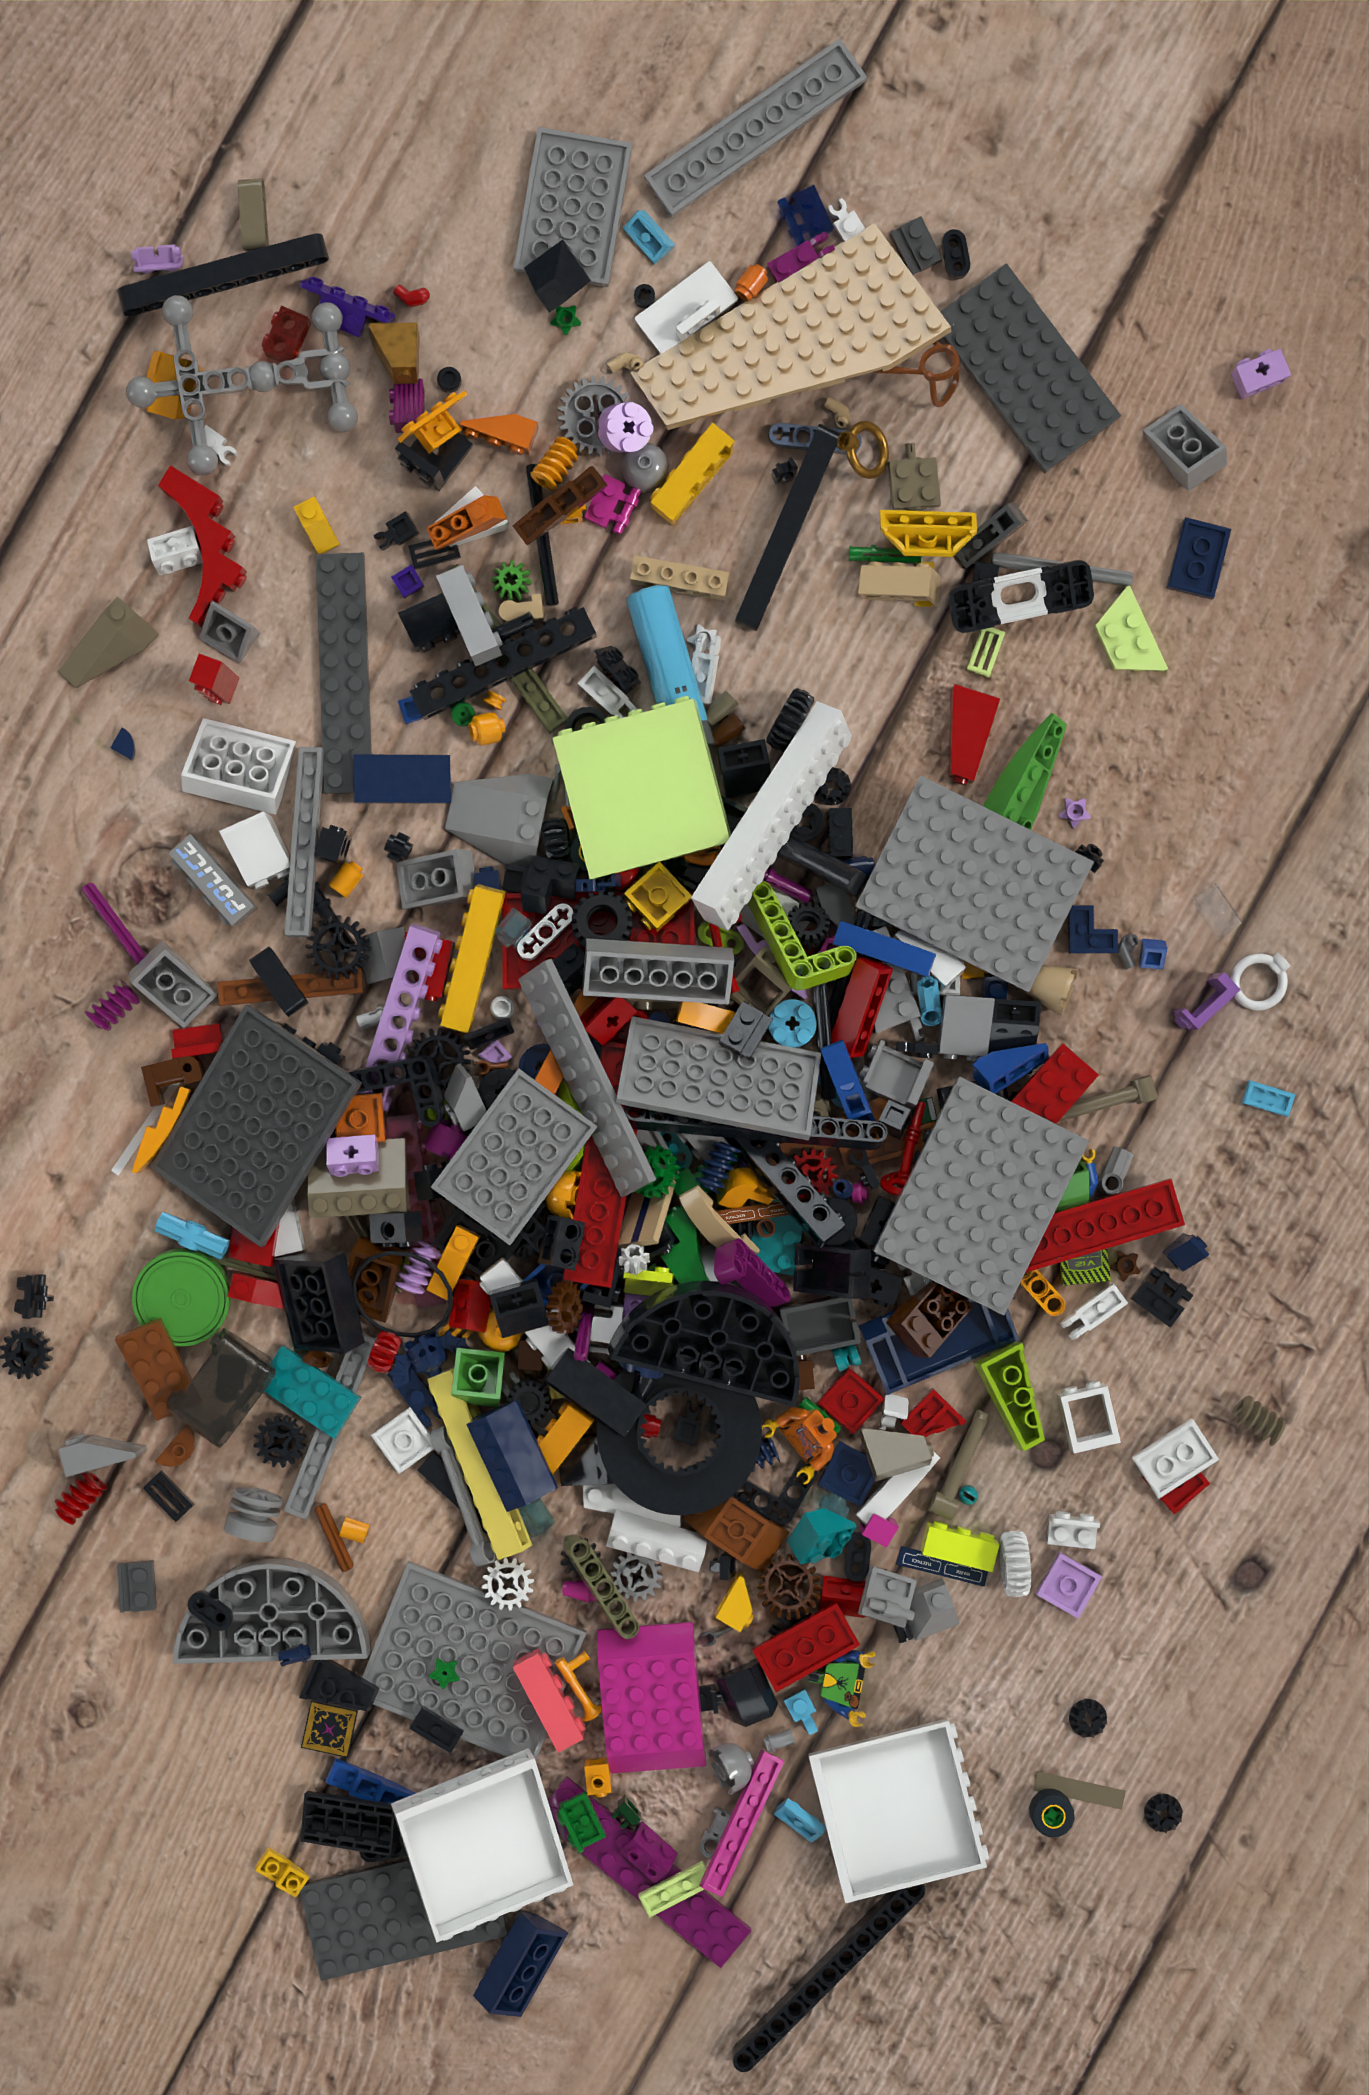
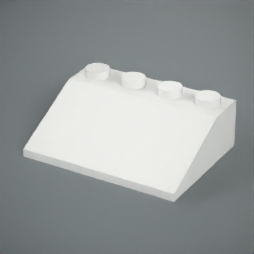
M203 718L181 774L182 791L276 815L284 793L296 741Z

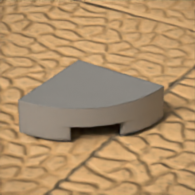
M917 1017L909 1020L908 1023L915 1043L923 1041L924 1035L921 1030L920 1019Z

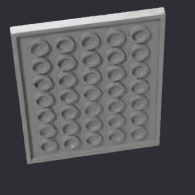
M920 775L855 907L1029 992L1094 861Z
M958 1076L873 1251L1005 1315L1089 1140Z
M408 1560L362 1678L380 1688L373 1704L412 1720L415 1719L421 1707L425 1706L463 1729L464 1732L460 1737L462 1740L506 1757L529 1748L536 1761L547 1731L513 1669V1663L515 1660L540 1648L542 1653L546 1652L552 1662L550 1668L554 1675H559L563 1683L561 1689L564 1691L567 1682L555 1665V1661L560 1657H564L568 1663L577 1657L587 1631L521 1605V1608H518L514 1604L512 1611H509L507 1606L504 1605L503 1609L499 1610L498 1603L493 1606L490 1605L493 1600L491 1597L485 1599L484 1596L488 1593L487 1591ZM437 1658L444 1662L457 1661L455 1672L460 1677V1680L449 1682L445 1689H441L438 1680L429 1678V1674L436 1669Z

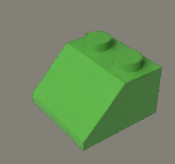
M457 1348L451 1396L473 1405L498 1407L505 1353Z

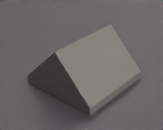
M213 601L210 604L199 639L236 662L241 663L260 632L251 624Z
M404 927L376 931L361 936L362 938L370 937V941L364 942V946L372 947L371 951L364 950L363 954L370 956V959H362V963L366 966L364 971L367 984L394 978L405 943ZM409 970L408 975H412L413 971Z

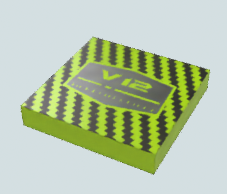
M1108 1249L1060 1262L1062 1285L1111 1281Z

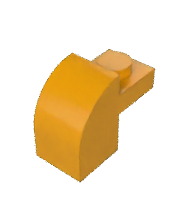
M749 1167L737 1168L728 1172L729 1179H721L725 1188H717L722 1195L716 1193L718 1204L731 1209L742 1207L748 1198L767 1205L774 1199L773 1194Z

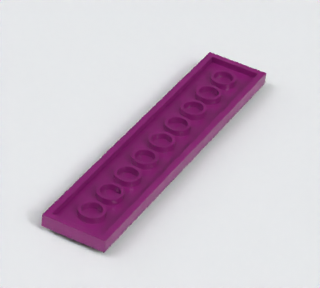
M568 1776L564 1778L547 1799L557 1833L567 1842H569L567 1838L569 1832L566 1825L561 1826L557 1817L559 1803L585 1791ZM588 1795L606 1832V1837L584 1847L582 1854L637 1900L640 1901L638 1893L682 1871L673 1864L665 1876L656 1883L652 1882L620 1853L621 1848L629 1842L634 1831L628 1826L622 1829L620 1827L622 1821L618 1817L613 1820L612 1812L591 1795ZM705 1889L656 1914L720 1968L751 1932V1927Z

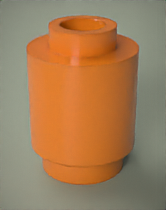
M758 264L755 266L749 265L736 282L734 292L744 301H750L752 297L755 298L768 281L767 271Z

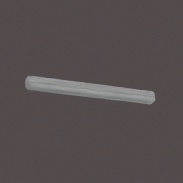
M994 552L991 561L992 565L1025 571L1064 563ZM1090 566L1092 581L1130 586L1133 582L1132 572Z

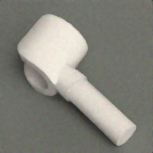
M883 1414L879 1430L885 1431L886 1427L894 1429L896 1417Z

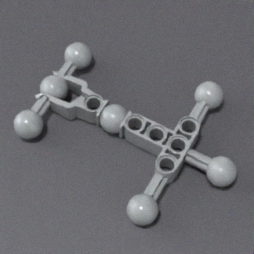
M171 296L164 302L162 314L165 321L173 326L177 349L174 356L177 380L153 383L147 377L138 376L130 380L126 387L128 400L132 405L139 408L152 405L158 397L180 395L183 414L189 420L193 448L190 449L187 455V463L189 468L198 475L211 474L218 465L216 452L207 445L203 421L206 416L204 401L206 396L238 393L248 388L250 391L254 389L258 392H268L275 386L280 387V384L285 386L304 385L308 391L331 388L333 405L327 413L329 425L338 432H348L356 426L358 421L355 407L347 401L345 388L350 384L346 380L350 373V363L342 354L345 348L339 346L337 330L341 327L343 316L341 310L329 302L317 305L312 313L313 325L318 331L322 332L325 349L302 351L299 358L284 361L278 365L276 363L272 365L267 361H258L250 366V368L245 366V370L235 367L200 372L197 357L191 349L187 325L193 317L192 304L183 296ZM183 355H190L193 362L189 367H182L180 365V358ZM322 358L320 372L325 380L309 382L307 380L309 371L305 366V361ZM285 367H289L294 371L293 377L289 380H284L280 377V372ZM240 373L245 376L243 385L235 386L232 383V378L235 374ZM215 376L221 379L219 388L211 389L208 387V380L211 377ZM187 380L196 381L197 387L193 392H186L184 390V383ZM193 404L199 405L201 408L200 414L197 417L189 416V406Z

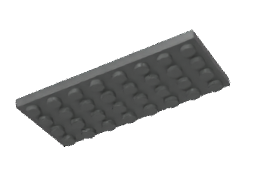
M1007 263L940 311L951 326V333L942 337L946 344H950L956 349L961 364L1044 474L1121 417V414Z
M408 1858L307 1882L300 1891L321 1981L505 1937L508 1934L503 1914L494 1921L484 1922L470 1931H463L454 1935L449 1940L436 1942Z

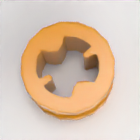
M487 690L488 696L483 698L482 701L501 711L503 709L501 707L502 703H506L507 700L499 694Z

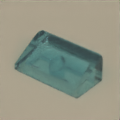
M540 1498L518 1508L530 1537L540 1535L555 1523V1520Z

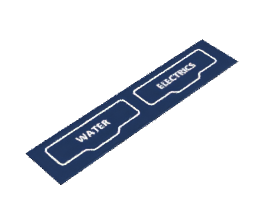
M901 1546L897 1565L983 1587H985L988 1571L922 1555L919 1550Z

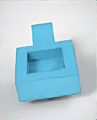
M803 1688L784 1698V1702L794 1721L797 1722L802 1719L809 1735L817 1732L818 1727L811 1716L812 1713L816 1712V1708L806 1689Z

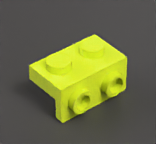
M655 1267V1271L642 1270L637 1275L624 1272L623 1278H626L624 1292L651 1296L667 1287L674 1286L675 1276L669 1273V1268Z

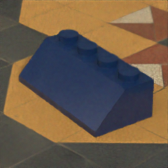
M518 1400L481 1413L466 1424L506 1512L528 1505L558 1488Z
M520 1911L496 1956L491 1961L483 1979L479 1982L473 1996L489 2014L522 2017L567 1937L568 1932L537 1914Z

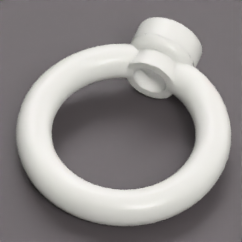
M1261 953L1252 954L1236 964L1230 978L1239 988L1242 972L1248 966L1255 963L1268 965L1278 977L1277 989L1270 998L1263 1001H1253L1247 998L1240 990L1234 996L1240 1005L1250 1010L1261 1011L1272 1008L1281 1001L1288 984L1286 970L1291 966L1279 953H1276L1273 957Z

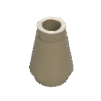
M726 690L722 694H718L706 711L708 722L712 726L736 711L735 708L739 705Z

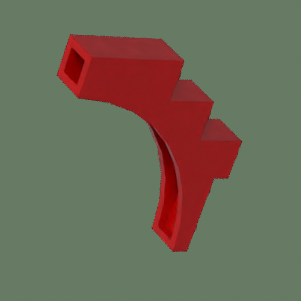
M170 465L159 482L158 487L175 500L186 512L195 528L201 546L203 561L202 583L197 602L189 619L199 627H202L210 604L213 601L219 604L226 594V591H224L226 587L233 592L236 591L237 587L241 588L247 579V571L236 562L224 556L226 552L229 553L235 544V535L212 520L214 517H218L223 509L222 503L224 501L222 498Z

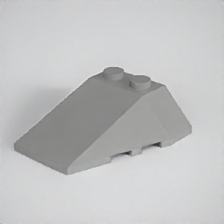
M522 774L455 782L445 829L504 864L530 868L533 856L538 855V844L547 802H549L553 778L534 774Z

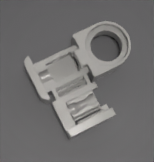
M720 1807L714 1808L715 1818L710 1830L706 1829L700 1844L702 1855L709 1859L712 1858L714 1852H708L705 1849V1842L707 1840H714L718 1845L732 1812Z

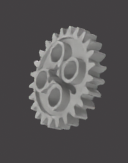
M592 376L591 383L582 378V386H579L576 382L573 383L575 391L566 389V394L569 398L561 397V402L565 406H559L558 411L564 413V415L559 416L557 420L564 422L559 430H567L564 437L567 439L572 438V442L575 445L579 444L580 453L584 448L588 449V456H591L593 450L597 451L598 456H601L602 449H605L608 455L611 453V450L607 449L600 439L596 437L595 418L590 416L594 412L593 395L597 396L598 415H601L606 409L601 405L603 398H610L614 404L626 403L625 399L629 393H620L622 385L614 388L613 379L608 384H605L604 376H602L600 382H596L595 376ZM581 399L587 400L590 408L581 410L577 407V402ZM581 424H588L591 426L592 432L584 435L579 431V426Z

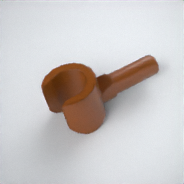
M482 1060L473 1064V1066L480 1065L482 1067V1072L474 1074L478 1077L495 1069L508 1068V1062L489 1064L487 1061Z

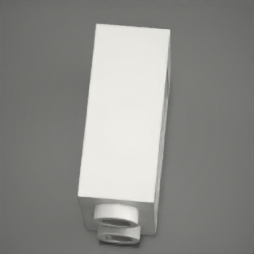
M1092 1381L1086 1383L1084 1388L1077 1389L1076 1386L1062 1389L1063 1393L1057 1394L1069 1448L1073 1453L1121 1443L1107 1385L1104 1383L1100 1384V1381ZM1101 1394L1110 1431L1076 1438L1068 1402Z

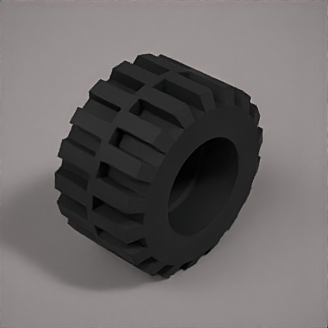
M598 891V894L589 893L588 897L580 899V904H576L574 908V914H572L574 936L582 948H586V938L628 941L633 927L632 913L629 910L628 904L623 902L622 897L619 895L616 897L610 891L608 894L604 893V891ZM607 911L616 917L617 926L610 934L597 935L591 932L588 927L589 918L596 912Z

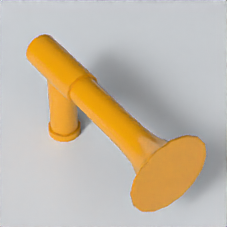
M585 1650L568 1663L564 1657H560L555 1661V1665L581 1702L584 1709L582 1720L587 1722L596 1718L602 1712V1705H595L588 1698L573 1673L574 1669L590 1660Z

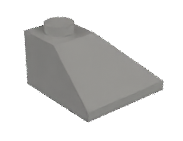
M943 1578L915 1588L910 1610L914 1611L915 1615L912 1621L907 1620L915 1641L960 1624Z

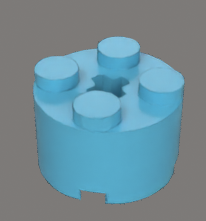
M785 1000L777 1004L768 1016L773 1017L768 1032L779 1045L793 1048L800 1047L809 1042L816 1031L817 1021L813 1010L809 1005L800 1000ZM790 1017H794V1021L798 1022V1026L794 1027L793 1031L790 1030L789 1026L785 1025V1022L789 1021Z

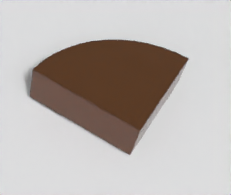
M309 1350L302 1361L313 1367L325 1368L330 1365L333 1358L326 1352Z

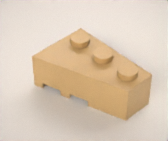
M869 562V565H861L858 594L864 599L894 602V600H909L911 604H917V600L931 601L933 606H939L942 578L929 564L917 563L915 567H908L907 564L894 562L892 566H883L881 562Z

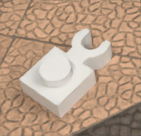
M841 198L838 202L841 210L835 211L832 205L828 206V213L832 218L837 219L833 223V227L841 240L846 242L864 231L865 227L854 210L849 214L847 213L846 202Z
M205 425L207 445L214 449L224 465L230 466L231 463L225 459V456L228 453H233L237 456V451L231 446H224L227 442L226 438Z

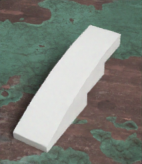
M934 1452L930 1465L885 1479L855 1516L865 1525L874 1513L887 1519L926 1476L940 1457Z

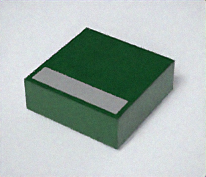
M933 1097L919 1099L918 1101L926 1103L921 1124L936 1121L937 1114ZM914 1107V1109L911 1111L912 1118H913V1114H914L915 1107Z

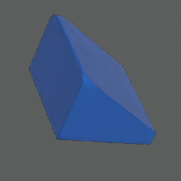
M1142 939L1139 967L1163 970L1168 949L1166 941Z

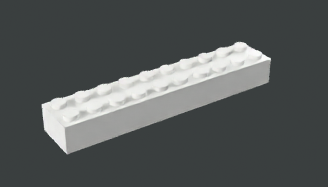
M818 701L815 703L692 895L691 899L705 921L728 931L731 925L735 924L738 920L740 911L750 901L752 892L757 884L763 881L766 870L775 862L778 851L782 845L787 843L790 832L795 825L799 824L804 810L813 802L818 788L825 783L830 769L837 764L839 755L851 741L852 735L841 710Z

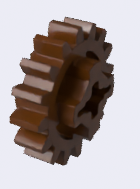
M557 1281L556 1287L552 1286L551 1288L552 1295H548L550 1302L546 1304L547 1310H549L546 1317L550 1318L548 1325L553 1326L552 1331L559 1334L573 1333L574 1328L578 1327L577 1320L582 1318L580 1313H582L583 1304L580 1303L583 1297H579L581 1289H578L577 1283H573V1281Z

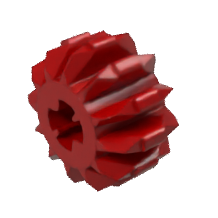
M380 1332L370 1352L367 1362L368 1367L379 1373L387 1374L391 1370L395 1356L399 1352L402 1342L401 1338L391 1332Z

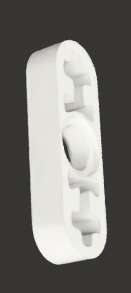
M567 904L555 906L519 941L517 950L520 957L527 961L537 958L572 923V914H574L572 908ZM567 910L568 919H561L557 923L560 927L557 930L555 925L548 920L552 918L555 922L559 918L558 911L565 912ZM543 926L551 927L553 930L552 936L547 939L540 937V928ZM535 935L537 940L543 944L539 946L536 943L533 946L534 953L527 952L524 954L525 949L523 945L527 944L530 946L534 942V939L531 937Z

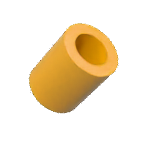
M352 860L349 864L345 861L328 885L348 898L364 877L361 873L363 868Z

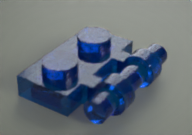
M815 185L792 194V199L795 203L793 205H789L786 198H781L777 201L781 209L779 213L782 219H785L789 227L788 233L791 239L794 238L797 246L805 242L803 234L807 232L810 239L824 232L827 234L833 232L834 227ZM797 213L800 214L803 221L801 225L797 224L794 217Z

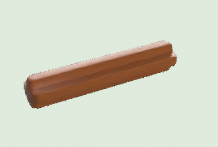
M323 1503L316 1506L314 1512L340 1570L346 1572L352 1569L354 1564L342 1537L339 1536L340 1533L327 1504Z

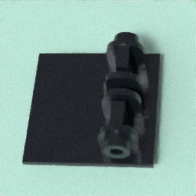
M608 646L594 651L597 655L596 658L599 666L604 672L607 671V676L612 673L613 676L610 680L616 679L614 682L615 686L624 692L625 695L633 689V686L641 684L636 670L625 663L623 654L616 647Z

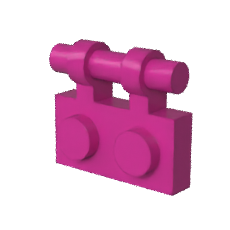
M604 474L602 478L608 486L593 497L584 519L607 529L609 522L612 521L616 523L613 532L621 535L624 527H628L629 517L633 508H636L639 503L638 497L641 490L632 487L629 495L624 494L623 491L626 484ZM620 501L625 505L621 513L616 514L614 511Z

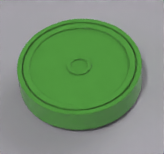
M188 1248L171 1249L154 1257L139 1273L132 1292L133 1310L140 1325L161 1318L175 1346L195 1345L214 1335L227 1318L232 1303V1298L227 1297L231 1283L223 1267L208 1254Z

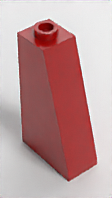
M957 684L953 685L950 692L949 777L954 778L953 782L967 786V783H973L1000 698Z

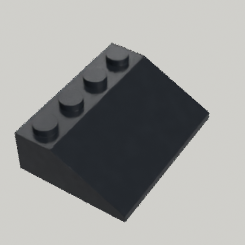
M545 1200L542 1201L534 1212L537 1217L546 1206ZM456 1207L432 1244L444 1252L458 1225L481 1235L466 1264L467 1268L480 1276L500 1258L503 1257L508 1262L523 1240V1237L518 1234L512 1244L509 1245L460 1208ZM529 1219L523 1229L528 1232L534 1222Z
M323 1251L276 1257L273 1259L294 1349L346 1354L365 1343L344 1252Z

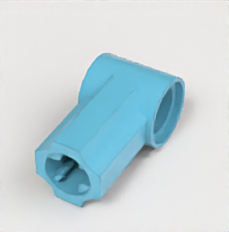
M931 976L922 977L920 981H917L921 1021L927 1026H935L942 1021V1005L938 980Z

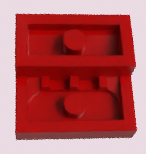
M279 1223L265 1247L258 1246L232 1227L228 1257L253 1264L273 1266Z

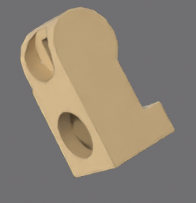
M533 594L532 601L516 603L512 600H507L499 607V615L505 623L529 611L534 617L532 621H545L543 597L541 594Z

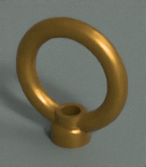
M860 421L854 424L849 431H843L839 435L837 447L840 450L846 451L852 469L859 476L866 479H874L884 472L889 460V447L884 433L876 424L870 421ZM864 430L870 432L875 437L879 446V461L873 469L865 468L858 460L856 454L860 444L857 436Z

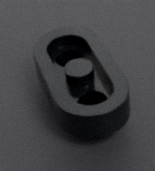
M952 229L944 234L941 247L948 276L959 280L968 274L970 258L965 235L960 230ZM949 242H956L957 247H951ZM960 265L962 269L956 271L953 266Z
M854 1532L846 1545L844 1570L850 1580L861 1581L867 1577L869 1572L871 1541L862 1535L861 1532ZM862 1540L863 1545L856 1547L854 1545L855 1541ZM854 1564L861 1566L858 1571L852 1570Z
M196 1591L188 1600L187 1606L190 1613L215 1631L227 1629L233 1621L232 1610L207 1591ZM198 1599H203L205 1606H200ZM217 1614H224L225 1620H219Z

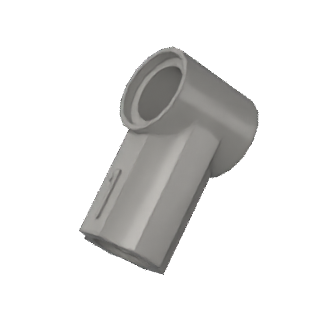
M1113 1146L1103 1174L1098 1179V1188L1104 1194H1116L1121 1191L1123 1180L1134 1155L1133 1153ZM1108 1177L1114 1178L1116 1183L1112 1190L1107 1189L1105 1186V1181Z

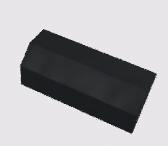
M313 1791L304 1793L301 1842L386 1856L395 1854L401 1834L391 1804Z

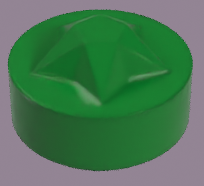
M464 701L453 706L450 715L456 725L465 727L471 723L472 718L475 716V710L471 704Z

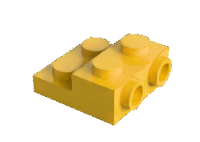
M658 862L624 893V898L626 899L624 903L628 904L629 910L632 913L637 911L643 917L640 921L649 931L653 928L658 932L674 917L675 913L691 900L692 895L661 862Z

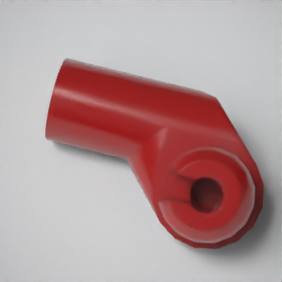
M399 284L393 291V294L409 307L423 305L430 298V293L426 288L409 292Z

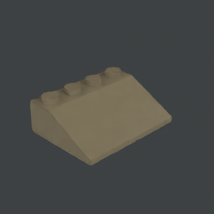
M386 1139V1142H378L379 1172H372L368 1175L354 1173L343 1177L330 1175L327 1167L326 1143L308 1173L309 1218L409 1211L406 1139Z

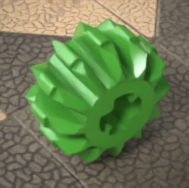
M510 560V567H506L505 562H501L503 570L494 568L493 571L497 576L491 577V582L496 584L492 588L493 591H500V599H503L508 594V600L513 601V595H516L517 599L521 600L520 592L528 594L529 589L525 586L532 584V580L527 578L530 575L529 570L522 571L524 568L523 563H519L515 568L514 560ZM508 577L518 579L515 580L516 584L512 586L510 583L505 584V582H508Z

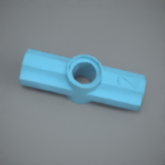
M162 1212L155 1225V1232L178 1241V1244L194 1251L200 1250L218 1259H223L229 1247V1239L208 1231L205 1226L190 1220L185 1221L166 1212Z

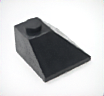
M564 239L524 267L535 293L549 313L591 281Z

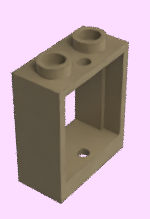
M764 946L738 975L736 981L740 991L733 994L730 993V997L739 1005L745 1002L762 1011L767 1016L792 988L788 985L772 952ZM754 966L781 989L780 993L769 1005L742 982Z

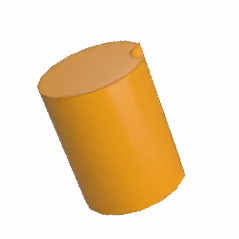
M346 1517L339 1536L364 1544L370 1524Z

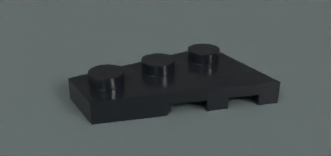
M315 1660L299 1698L368 1711L371 1710L380 1688L334 1660Z

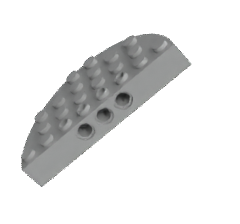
M280 1558L259 1559L226 1571L204 1589V1591L209 1592L232 1610L233 1621L227 1629L215 1631L188 1610L184 1615L175 1639L173 1664L279 1661V1651L298 1647L300 1643L308 1644L310 1647L311 1659L308 1660L367 1659L371 1652L370 1639L363 1615L356 1602L333 1577L314 1566L296 1560ZM198 1599V1604L205 1606V1601ZM217 1614L219 1620H225L224 1614Z

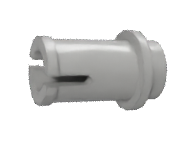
M791 1729L771 1736L767 1734V1737L763 1738L767 1752L772 1751L775 1753L776 1749L795 1744Z

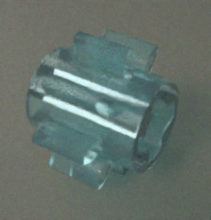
M831 1492L830 1496L824 1494L819 1503L820 1507L846 1518L850 1510L846 1506L848 1500Z

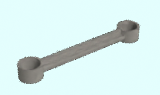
M446 1426L433 1429L430 1434L431 1444L437 1452L441 1453L472 1542L470 1547L472 1561L478 1567L493 1563L495 1553L492 1551L491 1541L485 1539L461 1467L456 1459L453 1444L447 1436Z

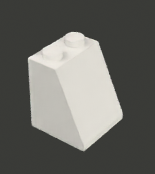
M263 811L219 831L248 887L260 889L269 884L268 880L277 877L279 880L289 876L291 858L272 816Z

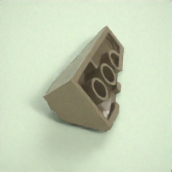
M117 596L98 617L58 672L78 688L102 675L104 671L113 666L120 665L131 656L143 652L159 633Z

